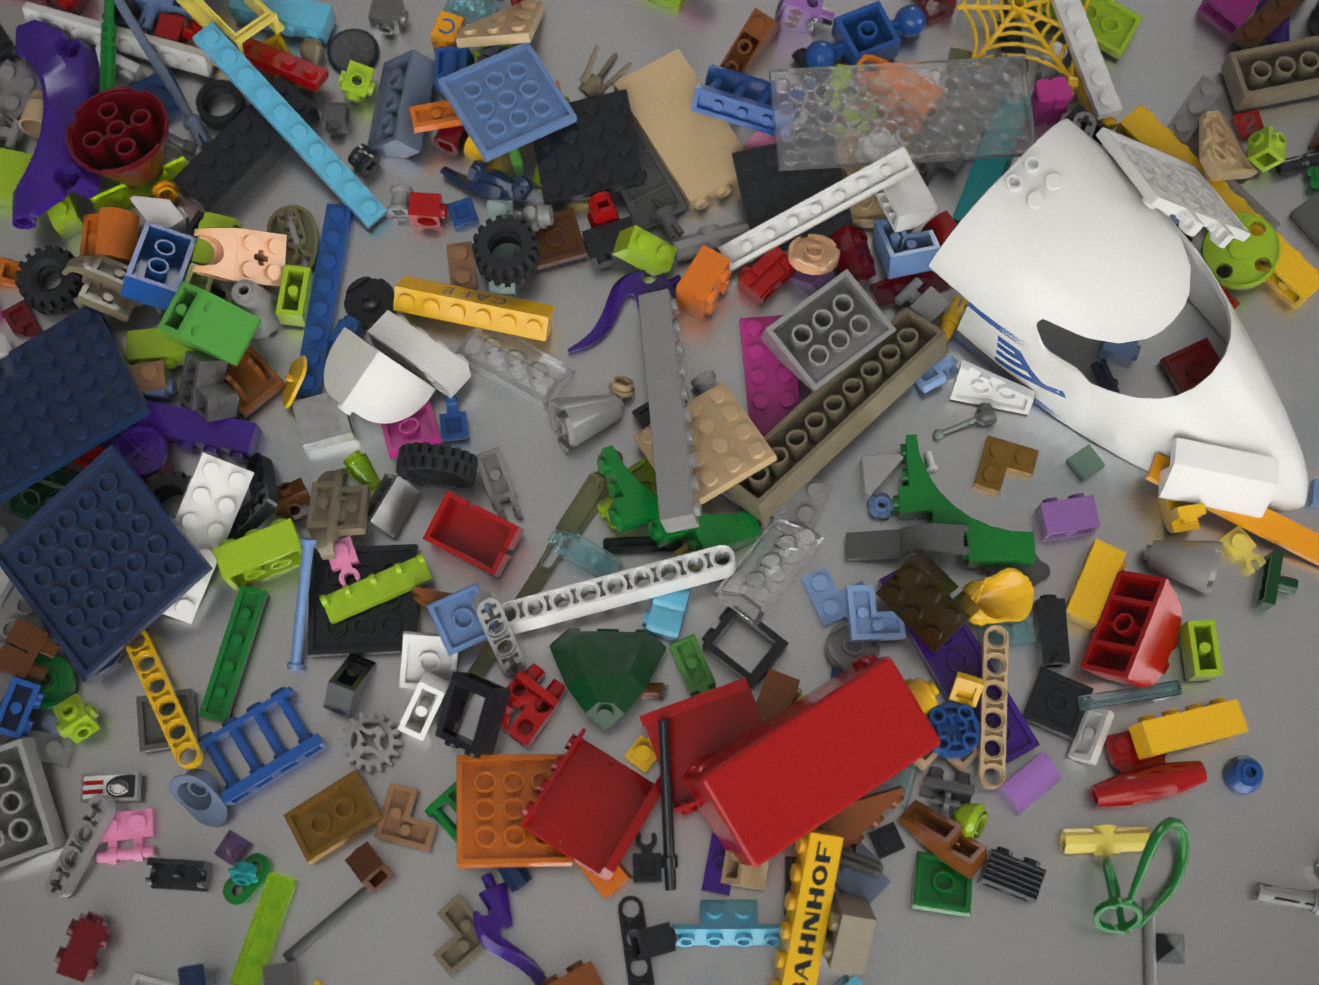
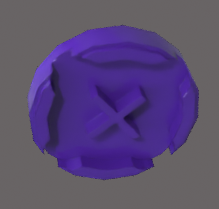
M138 425L126 429L120 437H117L113 446L119 449L142 479L152 477L166 463L168 456L167 443L155 429L149 426Z

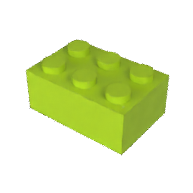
M281 518L273 521L271 526L262 530L257 528L246 532L242 538L222 541L219 547L212 550L223 580L235 591H238L240 585L250 586L300 566L303 547L300 544V539L303 536L291 518Z

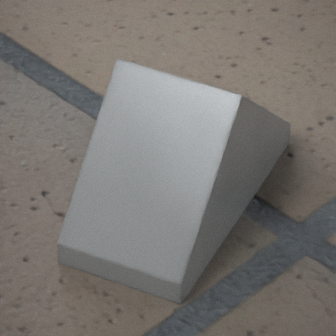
M890 454L861 457L859 469L862 499L864 502L867 503L897 470L904 458L902 455Z

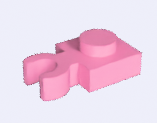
M348 536L335 541L337 556L336 559H329L333 572L341 570L339 574L340 583L342 586L347 585L346 577L349 575H354L357 582L361 581V575L353 568V565L360 562L352 538Z

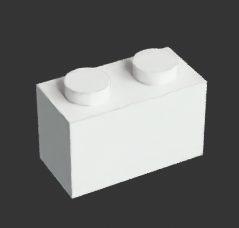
M425 671L399 724L398 730L423 741L450 682Z

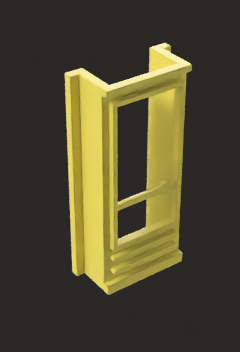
M175 0L202 28L213 22L244 56L242 43L266 26H269L276 34L285 30L284 25L278 20L277 14L273 13L261 0H242L259 17L236 33L203 0Z

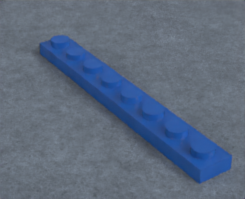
M327 203L300 352V356L307 357V371L295 398L304 399L322 394L324 368L330 351V344L327 342V339L334 327L353 212L346 205Z

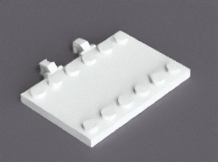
M1102 127L1096 134L1102 143L1101 147L1115 159L1143 195L1141 198L1143 203L1150 209H1160L1168 216L1171 214L1176 215L1175 218L1179 219L1178 227L1185 234L1193 237L1203 226L1207 227V230L1211 231L1210 240L1223 249L1232 239L1235 238L1244 242L1251 235L1196 166L1105 127Z

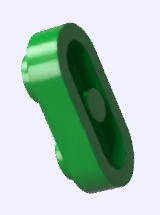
M253 853L243 861L251 864L259 862L260 870L256 872L255 876L258 878V882H250V885L246 886L240 885L241 893L235 896L233 894V888L239 884L234 883L230 878L226 881L223 887V896L227 902L233 905H244L251 900L272 873V862L266 855Z

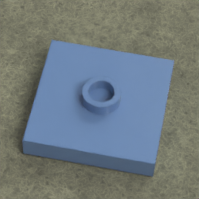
M478 583L426 605L448 656L487 639L472 606L473 598L481 592ZM485 603V610L488 613L490 612V609L487 603ZM495 621L490 624V630L498 628Z

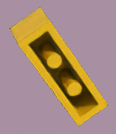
M1098 539L1093 541L1089 546L1065 604L1067 620L1089 630L1097 625L1117 573L1126 568L1127 562L1123 561L1127 553L1126 551Z

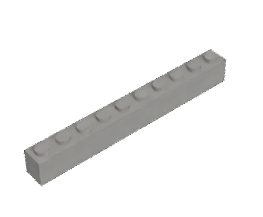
M669 289L638 295L659 516L665 531L671 533L699 527L698 516L702 515L700 500L696 499V492H699L700 488L698 478L693 473V468H697V461L694 452H691L690 446L694 445L693 432L688 428V422H692V416L689 406H686V400L689 399L688 387L683 382V378L687 377L685 363L681 362V356H684L685 352L682 340H679L678 336L682 334L681 323L676 318V314L680 313V307L677 298H672Z

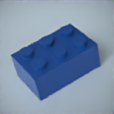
M145 221L125 274L120 296L166 311L184 280L197 238Z

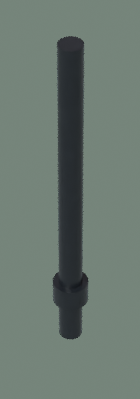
M669 719L658 720L664 853L661 855V868H664L665 890L673 891L676 890L678 855L675 854L670 726Z

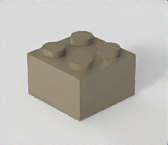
M840 892L833 893L823 946V957L826 958L829 969L864 975L877 922L867 897Z

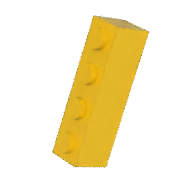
M1225 697L1209 701V706L1203 707L1200 702L1186 706V711L1179 712L1178 708L1161 712L1162 717L1155 718L1154 714H1148L1137 718L1138 723L1128 728L1139 760L1235 737L1248 732L1249 730L1238 699L1226 701Z

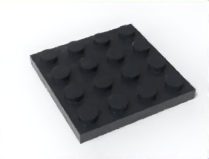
M627 89L568 102L577 116V122L533 141L545 205L555 206L590 198L599 192L607 191L612 193L645 185Z
M833 130L732 153L746 222L750 230L843 180ZM850 207L796 237L802 236L801 238L808 237V234H818L828 238L846 225L854 226ZM796 237L788 240L787 242L779 245L778 247L781 249L789 247L790 242L793 241Z
M418 544L355 546L360 563L353 565V568L359 572L361 580L368 578V575H375L389 569L398 562L400 564L417 557L419 546ZM314 548L308 600V656L402 653L404 631L419 632V604L413 600L415 595L412 593V590L335 624H331L319 596L328 595L343 588L339 581L341 570L333 572L329 559L323 560L317 548ZM354 575L346 577L348 586L357 582Z

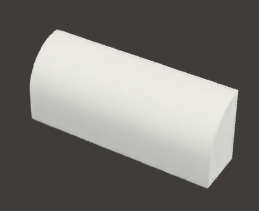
M896 130L858 139L854 156L860 168L863 169L902 148L904 144ZM917 168L916 172L875 193L895 233L923 224L933 216L938 208Z

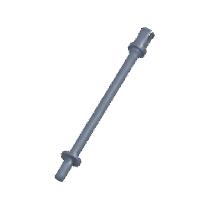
M114 0L117 9L184 116V128L190 131L199 148L206 147L207 144L205 142L209 144L213 139L202 124V117L194 114L125 1Z

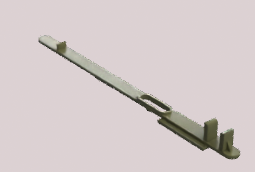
M616 450L621 461H623L622 453ZM599 470L589 474L555 527L559 531L547 545L538 564L515 599L539 593L558 561L565 555V551L573 539L576 541L580 540L598 511L597 504L609 494L605 475H602ZM567 533L569 539L550 567H544L542 562L559 535ZM516 615L508 616V622L512 621ZM508 640L500 642L497 649H503ZM488 641L468 671L483 678L496 660ZM469 691L465 706L474 694ZM440 716L436 721V726L438 725Z

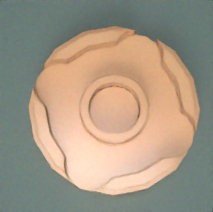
M808 234V237L801 238L802 236H799L790 242L787 257L794 269L805 274L823 275L837 267L840 251L836 248V243L826 236Z

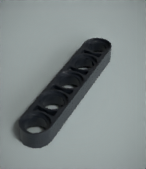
M626 896L618 905V914L628 985H655L651 958L644 959L648 966L644 975L636 976L631 971V964L635 957L632 946L627 942V934L631 930H640L647 927L642 901L635 896ZM627 901H635L639 905V912L635 917H627L623 913V905Z

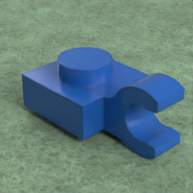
M456 394L452 398L445 395L447 413L439 414L442 441L449 442L469 439L466 411L458 412Z

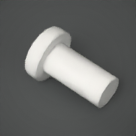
M927 451L924 453L925 468L927 473H934L938 470V466L934 464L932 452Z

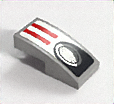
M142 772L82 774L80 802L87 803L95 795L112 797L115 802L141 801Z

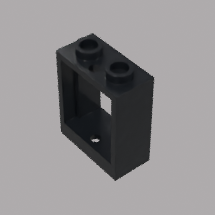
M736 603L733 608L728 606L718 618L721 622L716 629L710 627L701 640L704 641L702 650L737 678L747 677L750 688L754 690L768 673L769 668L771 669L785 652L789 643L740 604ZM736 616H739L774 644L751 673L714 645Z
M453 671L435 736L445 740L444 744L449 747L464 749V754L470 757L480 758L481 755H493L511 690L471 672ZM469 691L485 698L473 740L457 733Z

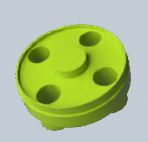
M1235 213L1249 232L1251 226L1258 225L1263 228L1264 233L1260 236L1251 234L1244 242L1234 238L1223 249L1210 240L1211 231H1207L1201 245L1200 255L1220 286L1232 290H1246L1260 285L1271 276L1278 264L1281 248L1276 231L1265 219L1250 213ZM1264 261L1269 265V270L1267 272H1259L1255 268V263ZM1220 267H1226L1230 270L1231 276L1221 278L1217 275L1216 270Z

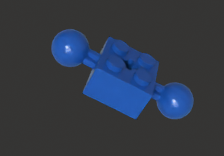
M880 1L834 18L831 35L835 43L831 44L826 40L812 42L805 51V61L814 71L822 73L834 66L836 58L843 56L847 65L854 70L853 74L857 73V62L864 54L875 55L885 60L897 57L901 44L898 34L909 38L919 35L926 25L925 14L918 6L906 5L900 8L894 20L890 21ZM867 61L862 66L863 69H867L875 64Z

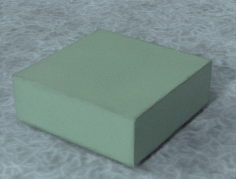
M1090 444L1067 459L1068 464L1082 482L1105 466V463Z

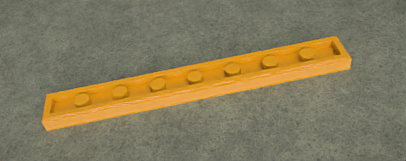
M1159 453L1154 455L1145 479L1159 486L1160 471L1170 466V459ZM1205 507L1206 510L1319 566L1318 533L1268 508L1262 518H1256Z

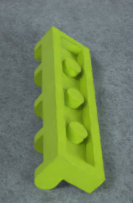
M419 553L417 557L400 564L398 562L389 569L375 575L370 574L368 578L349 586L348 584L342 586V589L328 595H321L319 598L331 624H335L413 590L414 587H421L434 580L422 553Z

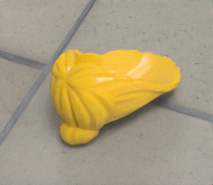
M1006 568L991 577H986L976 582H968L962 588V591L981 608L968 621L975 625L984 626L1001 622H1019L1029 616L1033 606L1034 587L1031 581H1029L1028 576L1023 575L1021 571L1015 568Z

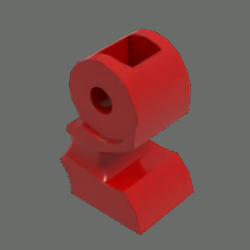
M599 192L588 200L591 211L587 214V219L591 228L620 219L609 192Z

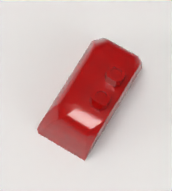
M1124 570L1117 573L1082 660L1081 667L1084 670L1107 680L1143 689L1154 685L1162 674L1167 673L1170 666L1168 663L1169 656L1179 643L1177 636L1182 622V607L1168 578Z

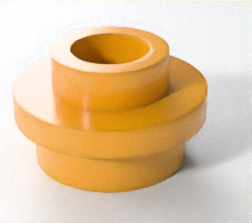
M163 180L153 186L152 196L153 198L168 199L173 204L178 197V189L173 182ZM164 190H168L165 194L161 193Z

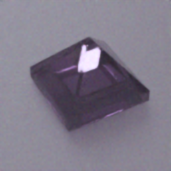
M229 829L214 855L233 866L235 862H243L253 843Z

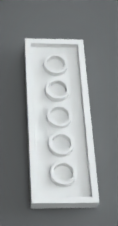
M201 452L174 520L213 569L163 613L164 615L192 624L217 564L212 549L219 547L222 541L227 540L254 472Z

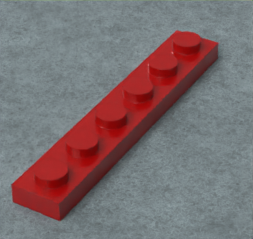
M192 19L182 29L183 37L193 41L192 37L203 28ZM249 38L242 43L245 57L253 66L274 75H280L286 80L313 91H317L329 77L328 69L255 39Z

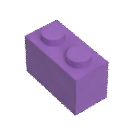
M1077 493L1068 496V499L1058 500L1057 497L1042 500V503L1035 510L1042 541L1095 533L1101 526L1093 495L1084 496V493Z

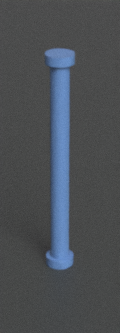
M303 537L300 539V544L303 547L290 662H287V669L290 670L304 669V663L301 661L314 546L317 545V539Z

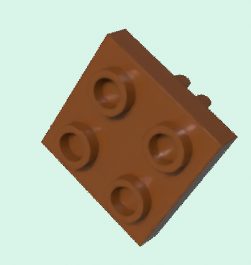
M252 346L246 349L238 366L227 365L224 382L238 392L240 402L237 410L245 419L286 386L285 382Z

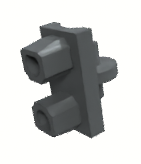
M930 766L920 786L919 796L932 798L931 804L941 805L940 813L945 815L948 814L949 807L959 809L960 804L970 803L971 797L975 793V785H971L969 773L955 772L953 781L943 779L944 770L942 768Z

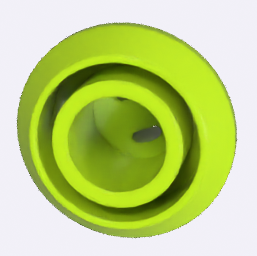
M964 803L959 809L956 808L954 810L952 820L963 825L962 834L965 837L977 839L987 824L988 811L983 804Z

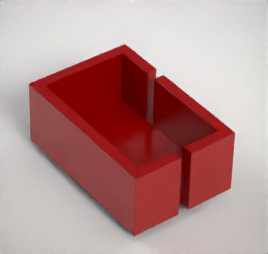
M447 490L422 539L493 576L500 577L511 557L506 554L508 549L514 551L525 529Z

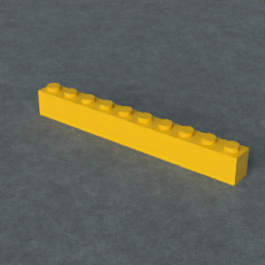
M1140 104L1119 122L1114 132L1196 166L1234 214L1250 213L1264 219L1263 216L1254 212L1247 205L1245 199L1237 196L1225 181L1212 182V180L1207 178L1203 172L1202 164L1192 153L1191 149L1186 144H1182L1168 127H1164L1150 110L1145 109ZM1254 225L1249 228L1250 233L1254 236H1260L1264 233L1261 226ZM1276 231L1280 241V258L1275 270L1267 281L1298 309L1319 290V269L1308 263L1302 253L1290 246L1285 241L1283 235ZM1258 261L1255 263V268L1259 272H1267L1269 265L1264 261Z

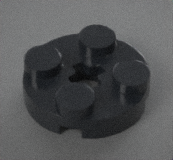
M370 276L361 277L352 282L347 288L344 308L348 316L358 320L363 325V329L369 330L387 310L394 314L396 313L393 310L395 293L391 285L384 279L370 278ZM368 297L371 300L376 298L377 301L374 306L366 307L364 306L366 305L365 299Z

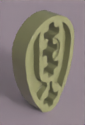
M287 205L279 208L269 218L267 232L287 235L286 265L302 266L300 256L302 253L307 261L306 267H310L313 273L316 268L320 245V235L313 215L306 208L298 205ZM287 215L292 217V223L300 239V244L298 245L293 243L294 239L289 232L290 228L286 222Z

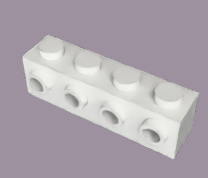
M387 310L367 331L374 347L449 398H452L471 377L468 366L469 362L462 355L453 354L444 343L439 340L435 342L429 338V335L422 328L411 326L408 320L401 314L395 315Z

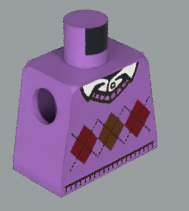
M780 0L774 20L782 24L780 28L812 33L817 22L831 26L835 11L822 8L824 0Z

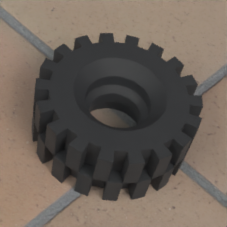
M46 245L45 251H42L39 247L34 249L36 254L33 256L27 253L25 255L27 261H20L18 264L22 270H16L15 276L19 279L15 283L21 296L32 308H35L40 313L45 311L48 315H53L54 310L59 315L64 314L63 309L66 307L69 311L74 309L72 305L74 303L73 299L78 297L80 290L85 284L82 283L83 275L75 272H70L67 275L61 273L68 261L75 258V256L67 249L64 251L60 246H56L54 250L51 245ZM56 273L62 276V280L57 287L52 289L44 288L43 284L48 276Z

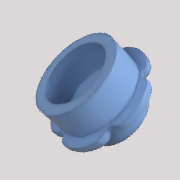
M878 493V495H873L869 499V511L873 516L887 518L891 515L893 499H890L888 494ZM883 503L884 507L881 508L879 504Z

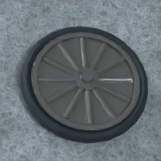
M356 28L346 29L336 34L331 39L327 49L328 61L339 73L342 70L347 71L350 60L372 68L379 57L377 40L369 32Z

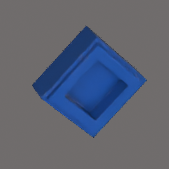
M471 196L447 204L455 230L479 222Z

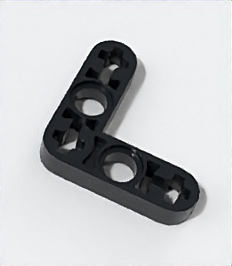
M261 453L253 454L247 463L246 469L254 472L249 484L251 499L237 513L227 539L236 540L244 537L246 532L257 529L278 506L279 494L272 460Z

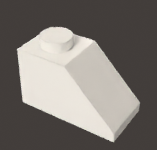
M141 196L130 198L145 221L185 233L188 227L185 220L189 217L180 205L175 207L168 199Z

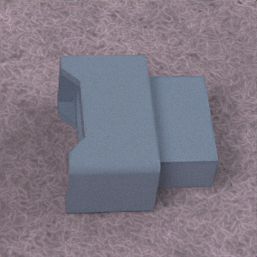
M862 842L853 849L858 854L879 861ZM844 866L840 871H837L835 888L840 893L867 897L869 903H871L891 881L883 873L880 878L875 879Z

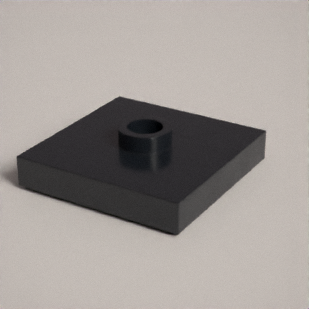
M1041 667L1022 715L1030 723L1074 740L1094 688Z

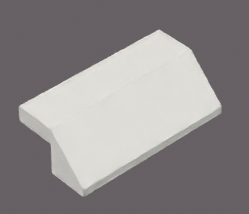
M1177 437L1172 440L1170 466L1160 471L1158 497L1188 504L1204 503L1207 508L1262 518L1278 486L1280 459Z

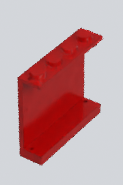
M747 677L639 716L642 726L646 727L659 766L658 720L669 719L673 812L681 811L683 816L698 810V804L683 781V775L689 771L688 768L699 760H707L763 723Z
M582 728L578 736L572 734L564 748L568 752L564 758L558 756L550 768L554 772L551 778L548 780L544 777L538 786L536 793L539 796L536 801L532 802L529 800L521 815L525 818L520 827L608 882L661 796L660 776L655 783L649 781L584 740L583 736L586 729Z

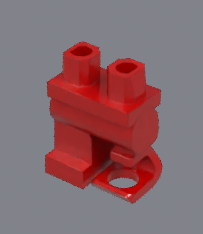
M535 663L527 668L524 673L519 671L515 679L506 687L511 690V694L500 728L527 750L530 749L538 734L560 707V699L566 690V687L556 679H553L546 689L540 686L538 683L545 675V671ZM516 708L523 710L509 727V715H512Z

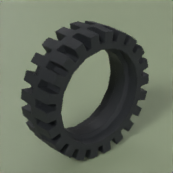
M413 442V444L406 443V445H401L396 463L397 475L413 483L418 482L420 485L427 484L430 487L439 486V488L448 487L450 489L473 486L478 468V458L473 453L458 447L451 448L450 445L441 446L439 443H434L433 445L429 442H423V444Z

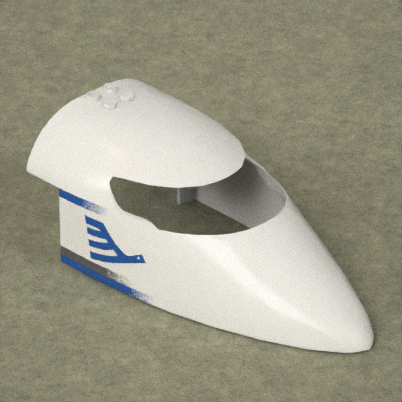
M1064 119L1041 136L980 198L949 235L929 264V268L969 301L953 337L999 376L1034 390L1033 402L1053 417L1092 442L1139 468L1148 471L1152 459L1157 453L1170 459L1172 440L1177 437L1280 459L1278 486L1267 508L1274 512L1284 513L1305 506L1308 500L1310 482L1303 451L1282 401L1257 350L1212 271L1192 243L1168 215L1158 208L1150 209L1141 200L1143 195L1115 159L1098 142L1071 120ZM1188 298L1224 339L1227 347L1222 360L1214 371L1195 388L1176 396L1161 399L1137 398L1113 392L1090 383L1075 366L1053 354L1043 345L1037 329V323L1044 319L1085 338L1125 343L1148 339L1161 332L1174 321L1184 308Z

